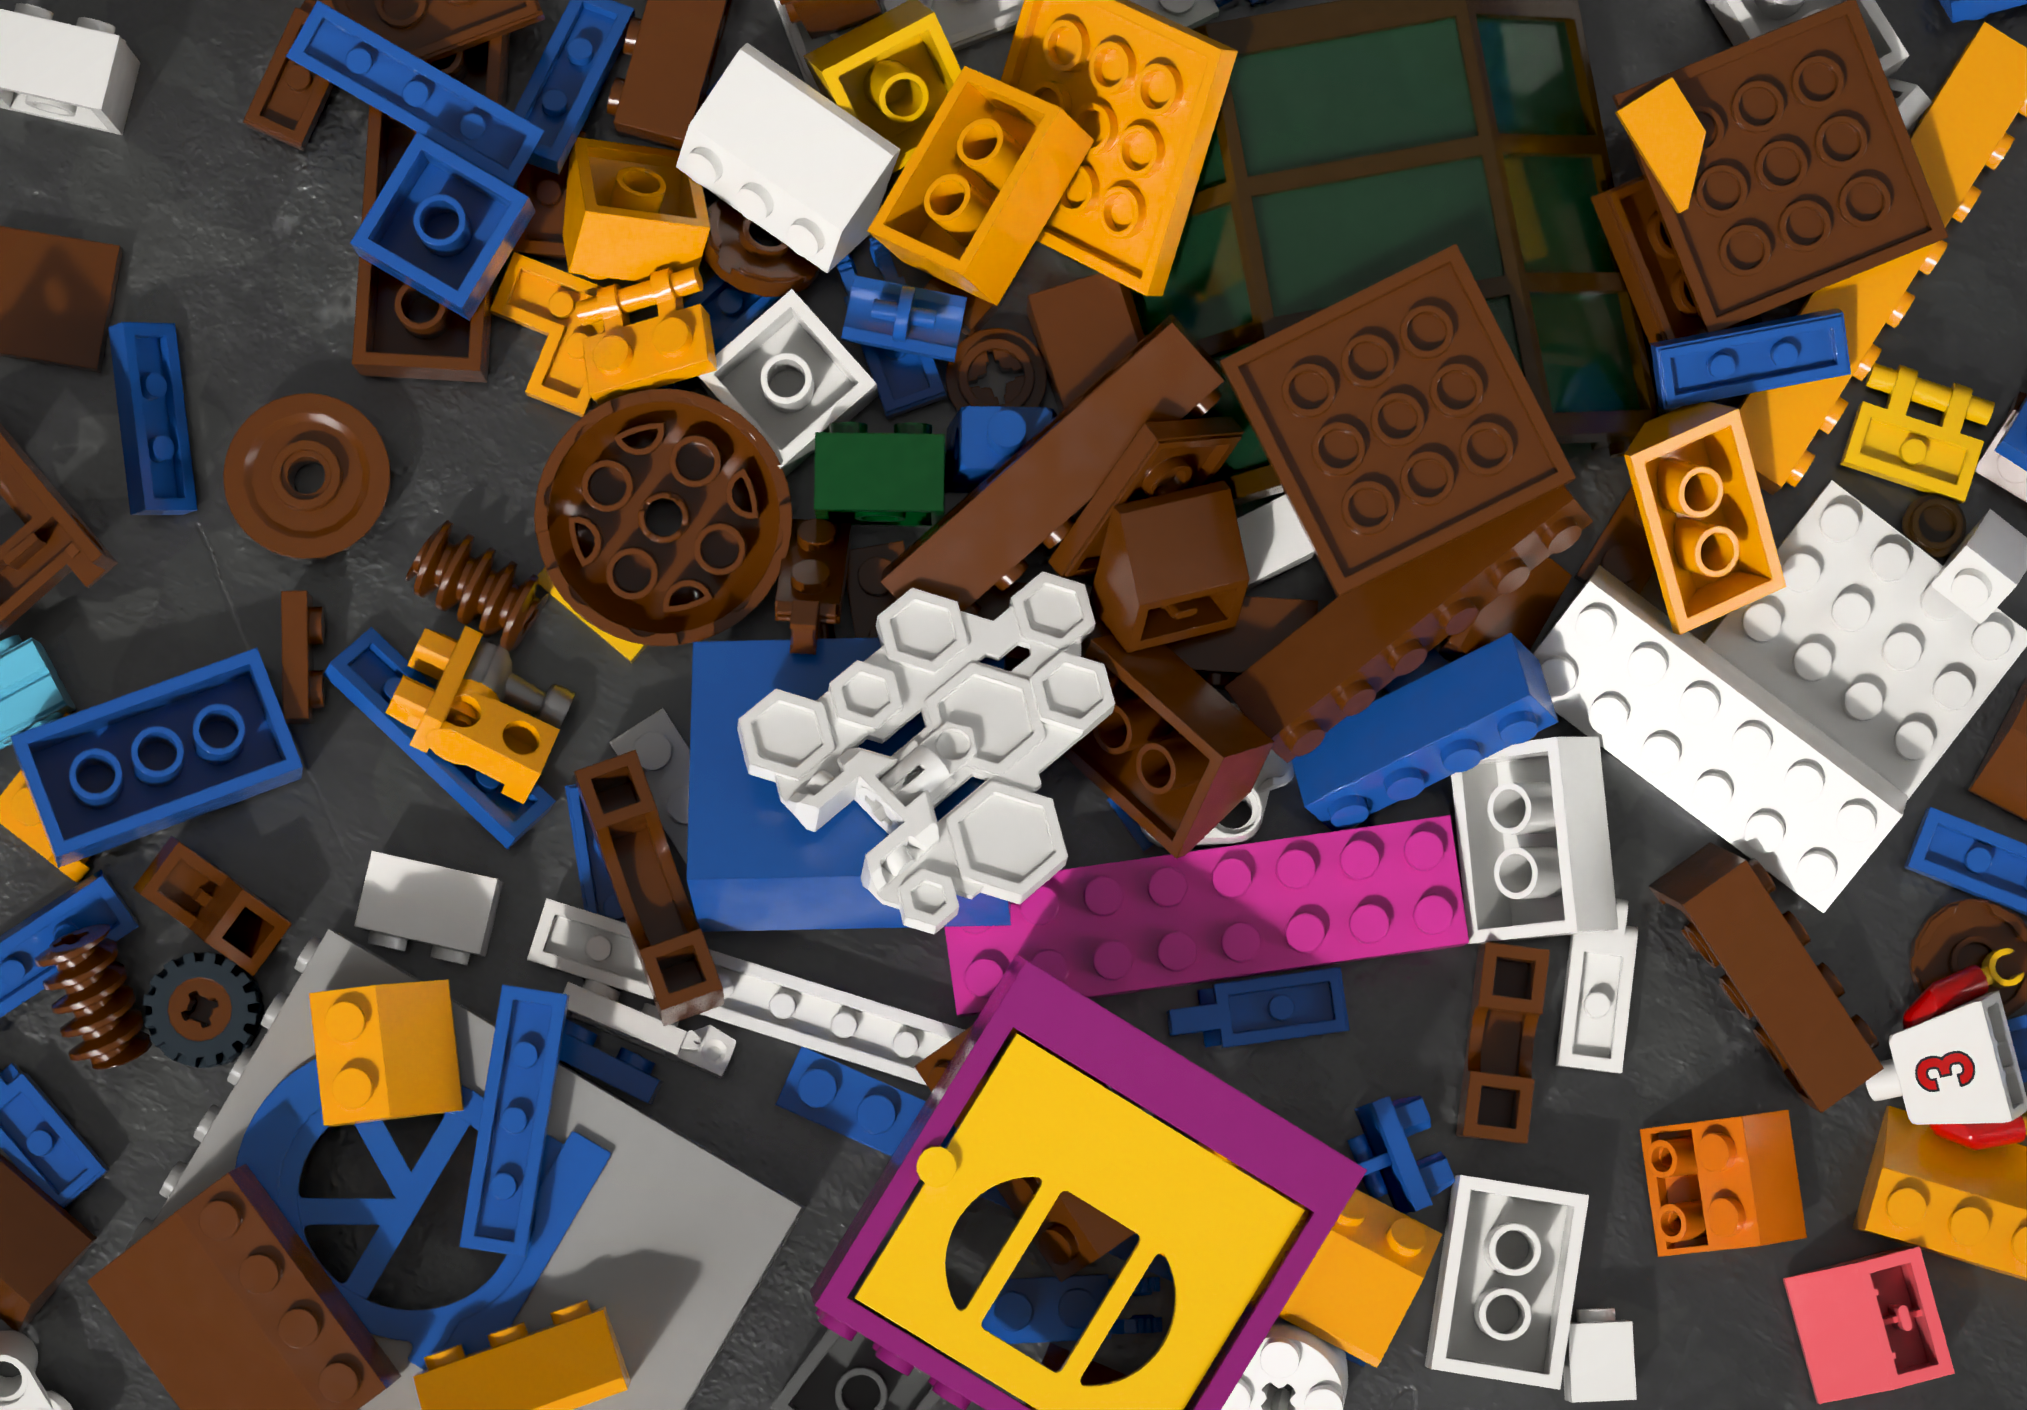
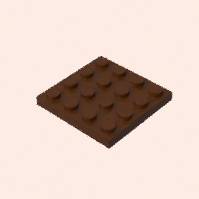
M1856 0L1843 1L1612 96L1616 108L1619 110L1666 79L1673 77L1706 131L1689 207L1681 213H1676L1628 135L1705 333L1722 330L1948 238Z
M1457 244L1220 361V366L1338 598L1576 479Z

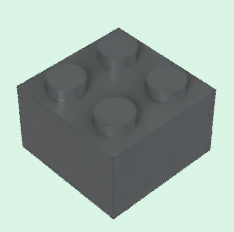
M828 1329L769 1408L772 1410H932L941 1397L932 1391L933 1385L928 1382L930 1378L928 1374L914 1367L910 1375L907 1376L875 1356L877 1351L872 1348L874 1342L857 1332L854 1339L849 1341Z

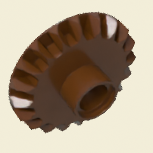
M313 393L284 396L262 406L250 415L232 439L225 458L223 472L224 490L229 508L244 532L267 550L298 560L310 558L324 559L337 552L349 550L354 543L370 533L374 523L384 513L386 499L391 488L390 459L383 440L372 423L359 410L348 403L334 397ZM311 463L323 466L325 481L320 489L311 494H301L296 491L294 479L300 468Z

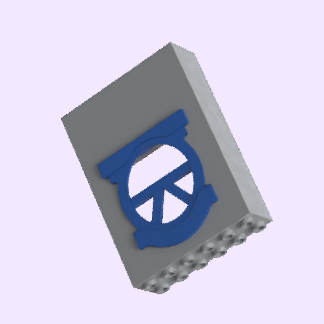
M328 929L322 939L314 935L302 950L294 969L302 974L292 991L288 995L279 992L261 1021V1025L267 1028L268 1031L255 1051L246 1048L234 1064L227 1078V1081L233 1084L234 1088L224 1105L218 1107L213 1104L200 1121L193 1138L201 1143L193 1157L187 1164L178 1161L166 1178L159 1193L167 1198L165 1204L153 1221L147 1217L142 1220L128 1242L126 1250L225 1174L247 1164L401 1374L397 1381L362 1406L361 1410H421L413 1376L417 1372L427 1369L424 1357L462 1344L465 1355L491 1347L487 1338L488 1334L521 1322H525L528 1333L553 1325L550 1312L584 1300H588L591 1311L606 1307L631 1383L626 1391L572 1410H688L806 1206L559 1062L527 1257L506 1254L497 1271L483 1286L464 1299L443 1307L427 1310H404L368 1301V1296L468 1127L471 1125L477 1131L479 1129L496 1024L452 999L464 1110L444 1113V1118L412 1172L383 1120L354 1124L396 1199L302 1198L298 1190L305 1160L318 1138L330 1127L323 1124L309 993L370 985L422 981L343 934ZM308 1225H380L348 1280L344 1283L338 1282L322 1266L313 1253L304 1233L305 1227Z

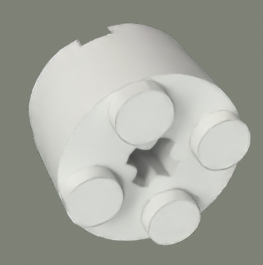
M1278 1317L1221 1410H1343L1348 1389L1346 1353L1342 1349ZM1288 1383L1290 1386L1293 1387V1389L1288 1391L1287 1389L1281 1387H1284Z

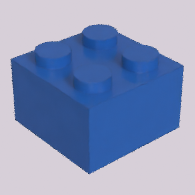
M417 132L350 244L362 259L470 321L536 211L530 198Z

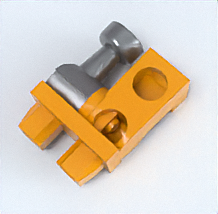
M466 625L458 640L425 628L407 666L439 681L435 689L403 675L385 713L416 730L409 744L410 746L425 753L430 748L436 755L448 762L467 765L503 783L504 786L501 793L524 804L541 775L560 731L559 728L576 692L556 683L552 684L547 692L515 675L512 673V660L508 651L500 646V644L496 646L480 641L483 633ZM522 711L531 713V714L536 715V716H535V717H532V716H530V715H528V714H526V713H524V712H522Z

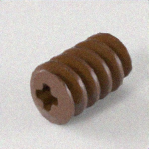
M446 520L432 533L418 552L407 573L406 582L416 576L414 594L421 598L429 596L438 589L435 602L436 608L446 612L459 603L457 621L464 625L470 624L481 616L479 632L483 633L482 636L489 639L503 629L500 646L508 652L513 651L534 625L548 600L549 594H546L541 599L535 596L539 577L535 574L531 575L520 585L515 584L514 578L518 564L514 561L509 562L498 572L493 570L496 550L492 547L488 548L476 559L472 557L471 551L475 538L473 535L467 534L455 545L450 543L449 539L453 523Z
M96 924L75 930L53 941L49 948L34 958L37 967H57L58 971L43 981L45 990L65 989L66 995L52 1004L53 1013H74L75 1018L60 1028L62 1037L82 1036L83 1038L81 1043L69 1050L70 1059L74 1061L90 1059L92 1068L97 1070L124 1065L147 1052L152 1046L149 1034L140 1031L144 1024L141 1011L131 1008L136 1001L133 988L122 985L127 978V972L123 964L114 961L119 954L116 941L105 938L110 931L109 924Z

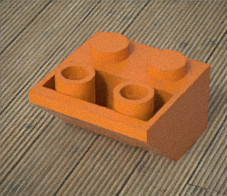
M1789 1110L1640 1129L1658 1257L1764 1246L1807 1238Z

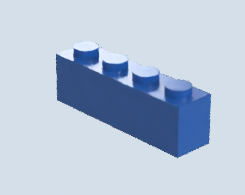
M1509 633L1373 701L1362 712L1345 717L1325 733L1323 741L1317 748L1303 756H1296L1291 761L1304 807L1333 832L1359 825L1369 815L1395 802L1411 799L1419 795L1424 788L1454 773L1470 770L1478 765L1481 760L1511 745L1529 741L1537 732L1557 723L1558 719L1539 660L1512 633Z

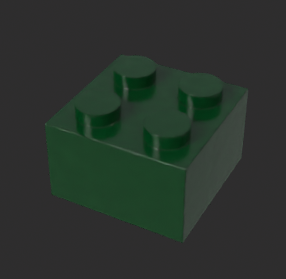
M834 422L829 424V432H815L814 511L816 519L851 522V526L932 527L945 515V434H932L931 424L897 423L894 424V433H868V424Z

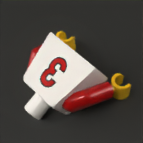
M2004 948L1992 951L1983 960L1982 968L1972 964L1932 982L1905 1010L1902 1021L1903 1028L1889 1036V1046L1893 1059L1880 1061L1884 1069L1866 1081L1868 1093L1874 1101L1903 1096L1908 1119L1912 1124H1929L1935 1135L1973 1150L2024 1141L2025 1135H2027V1096L2000 992L1987 993L1989 985L2003 988L2016 985L2022 981L2024 972L2013 975L2007 980L2001 978L1996 972L1995 966L1998 958L2015 952L2013 949Z

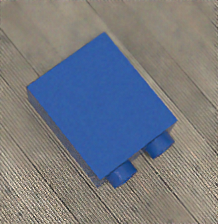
M879 638L818 639L816 655L790 653L791 640L693 642L687 884L697 923L701 927L702 932L911 928L903 925L899 909L883 905L868 889L862 886L861 882L865 855L889 834L855 800L816 832L807 830L780 801L776 782L748 774L737 730L738 719L774 689L815 701L828 691L829 683L857 660L864 662L881 648ZM1007 655L999 661L987 657L980 661L981 663L1008 671ZM920 712L883 744L867 739L857 748L892 756L925 728L922 713ZM971 777L934 808L937 822L982 785L985 780ZM979 893L972 900L956 895L959 903L958 914L944 927L1010 926L1011 902L983 893Z

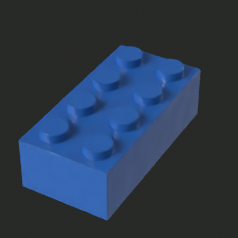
M258 648L11 736L13 750L58 868L302 779L303 765Z

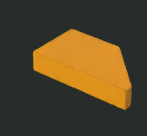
M1670 77L1617 110L1615 114L1676 213H1681L1689 207L1706 131L1673 77Z

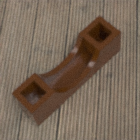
M636 750L574 771L581 801L663 1026L725 1005L721 981L701 927L697 923L682 886L655 801Z

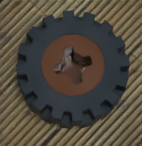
M209 952L184 954L183 957L176 960L172 959L163 965L164 969L159 974L153 976L149 983L151 985L148 994L144 995L143 1005L146 1006V1016H143L144 1025L149 1029L150 1039L154 1045L160 1048L165 1053L164 1055L173 1061L197 1068H212L226 1065L235 1061V1058L241 1055L246 1048H250L252 1046L250 1044L255 1036L259 1035L262 1028L260 1025L261 1016L264 1015V1004L260 998L261 990L249 972L227 957ZM194 996H195L197 1002H196V1004H195V1006H194V1010L192 1011L193 1004L195 1003V999H194Z

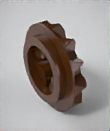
M989 328L977 331L972 336L966 337L958 345L955 363L948 361L946 389L957 412L961 407L966 406L1038 407L1045 395L1047 372L1039 350L1029 339L1015 331L1004 328ZM988 354H993L994 361L999 364L1002 372L1012 371L1013 374L1021 372L1024 374L1006 383L1005 404L999 405L998 397H994L990 387L980 388L979 385L969 387L970 384L978 383V379L987 376Z

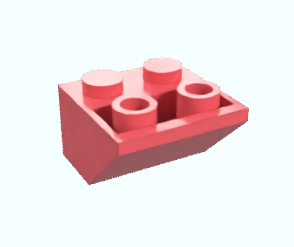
M1906 1245L1783 1278L1817 1404L1895 1390L1955 1374L1920 1246Z

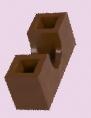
M1484 942L1478 945L1456 1136L1515 1144L1528 1143L1535 1079H1532L1533 1047L1538 1019L1543 1014L1550 950Z

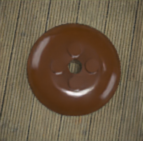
M649 389L628 393L609 400L585 414L565 433L550 454L543 469L536 494L534 523L538 546L546 572L559 594L575 612L587 622L614 637L649 646H677L715 636L737 624L758 606L768 594L779 575L781 559L786 558L792 533V504L783 468L780 469L778 467L781 464L775 452L755 426L741 414L713 398L679 389ZM663 498L673 500L680 507L683 515L681 527L676 533L667 536L653 532L646 519L648 507L654 501Z

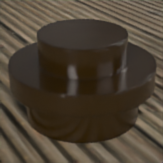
M1936 494L1925 495L1912 502L1906 509L1901 522L1902 535L1932 558H1941L1955 551L1963 541L1966 533V519L1963 511L1955 501Z

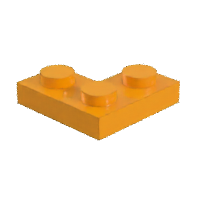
M514 252L490 311L493 315L547 336L525 390L526 395L583 417L589 412L593 398L589 395L582 339L605 332L604 320L583 326L578 319L575 304L577 301L597 296V289L602 288V286Z

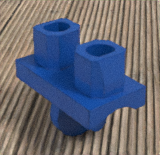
M854 275L841 339L843 341L955 363L967 297Z
M1420 1095L1391 1101L1390 1096L1354 1109L1364 1134L1351 1138L1347 1142L1355 1162L1367 1169L1362 1180L1369 1196L1376 1199L1388 1194L1394 1209L1406 1214L1433 1205L1431 1197L1436 1196L1455 1183L1448 1160L1441 1151L1415 1161L1406 1137L1431 1128V1118Z

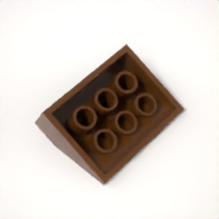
M247 1164L225 1174L87 1280L88 1284L181 1410H358L401 1377V1374Z

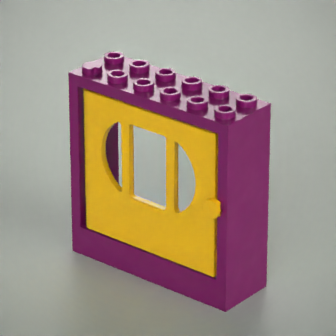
M1016 954L812 1286L810 1294L814 1305L818 1307L815 1313L819 1316L818 1321L849 1341L854 1339L857 1332L874 1342L872 1348L877 1351L875 1356L904 1375L909 1376L914 1367L930 1376L928 1382L933 1385L932 1391L956 1407L967 1410L972 1401L985 1410H1032L848 1297L916 1184L921 1179L924 1182L855 1294V1299L1037 1410H1221L1367 1169ZM1014 1027L1286 1195H1279L1015 1033L946 1148L940 1145ZM1039 1177L1041 1180L1039 1188L968 1304L963 1309L956 1308L947 1284L945 1261L949 1238L957 1220L973 1200L991 1187L1012 1179ZM1068 1191L1137 1233L1139 1241L1060 1370L1053 1371L985 1330L981 1323L1061 1192ZM1292 1199L1304 1205L1305 1207L1302 1209L1301 1207L1297 1206L1293 1203ZM1159 1253H1163L1173 1276L1175 1306L1171 1325L1162 1344L1145 1364L1131 1374L1108 1383L1082 1385L1080 1379L1144 1273L1154 1257Z

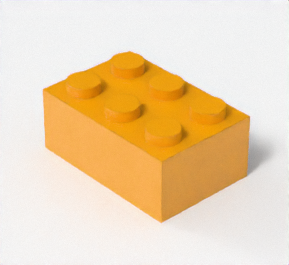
M964 66L867 231L902 262L998 306L1095 140L1061 107Z

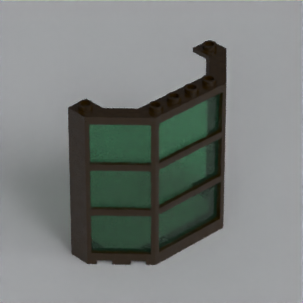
M1338 0L1209 23L1192 29L1238 50L1164 294L1163 296H1145L1129 288L1145 337L1172 313L1220 366L1221 360L1457 244L1558 443H1590L1592 451L1608 448L1611 458L1624 457V453L1644 423L1659 417L1641 322L1590 198L1613 188L1614 183L1578 0ZM1224 374L1225 381L1217 387L1223 393L1222 397L1199 418L1232 416L1244 431L1241 440L1210 482L1215 483L1224 480L1231 489L1234 506L1282 493L1284 490ZM1187 413L1181 420L1192 419V418H1191V416Z

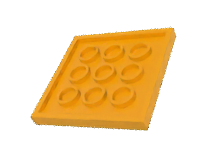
M1024 0L1000 81L1061 107L1095 140L1036 241L1145 296H1163L1238 50L1129 0Z

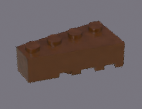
M1710 842L1649 885V888L1661 905L1668 903L1681 910L1690 923L1684 926L1681 933L1694 951H1699L1713 968L1721 965L1726 973L1719 977V986L1745 1018L1750 1020L1755 1016L1760 1025L1753 1029L1754 1035L1802 1102L1822 1113L1884 1069L1872 1051L1879 1046L1876 1036L1858 1014L1850 1018L1838 998L1845 994L1843 986L1825 963L1822 962L1817 966L1804 948V946L1811 942L1808 933L1793 913L1789 910L1783 914L1780 912L1770 897V894L1776 890V886L1767 871L1755 858L1747 862L1746 859Z

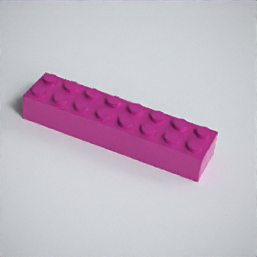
M1450 815L1191 851L1177 859L1170 854L1063 869L1058 871L1020 905L1011 902L1010 926L944 927L957 1018L979 1015L1016 954L1085 997L1093 999L1461 947L1469 943Z

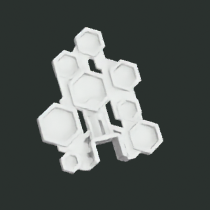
M1042 571L1011 597L1009 608L994 621L960 611L957 601L911 588L877 616L876 630L881 648L864 662L857 660L829 683L828 691L815 701L774 689L738 719L737 730L748 774L776 782L780 801L807 830L816 832L855 800L889 834L865 855L861 882L862 886L868 889L883 905L900 910L904 926L933 935L936 934L957 916L959 903L956 895L972 900L979 893H983L1020 905L1066 865L1068 854L1053 799L1035 793L1041 788L1042 784L1039 774L1111 715L1115 706L1105 665L1081 657V642L1093 633L1096 624L1085 584ZM1016 646L1027 648L1030 656L1012 671L980 662L985 657L999 661ZM920 712L922 713L925 728L892 756L857 748L867 739L883 744ZM971 777L985 780L982 785L937 822L934 808Z

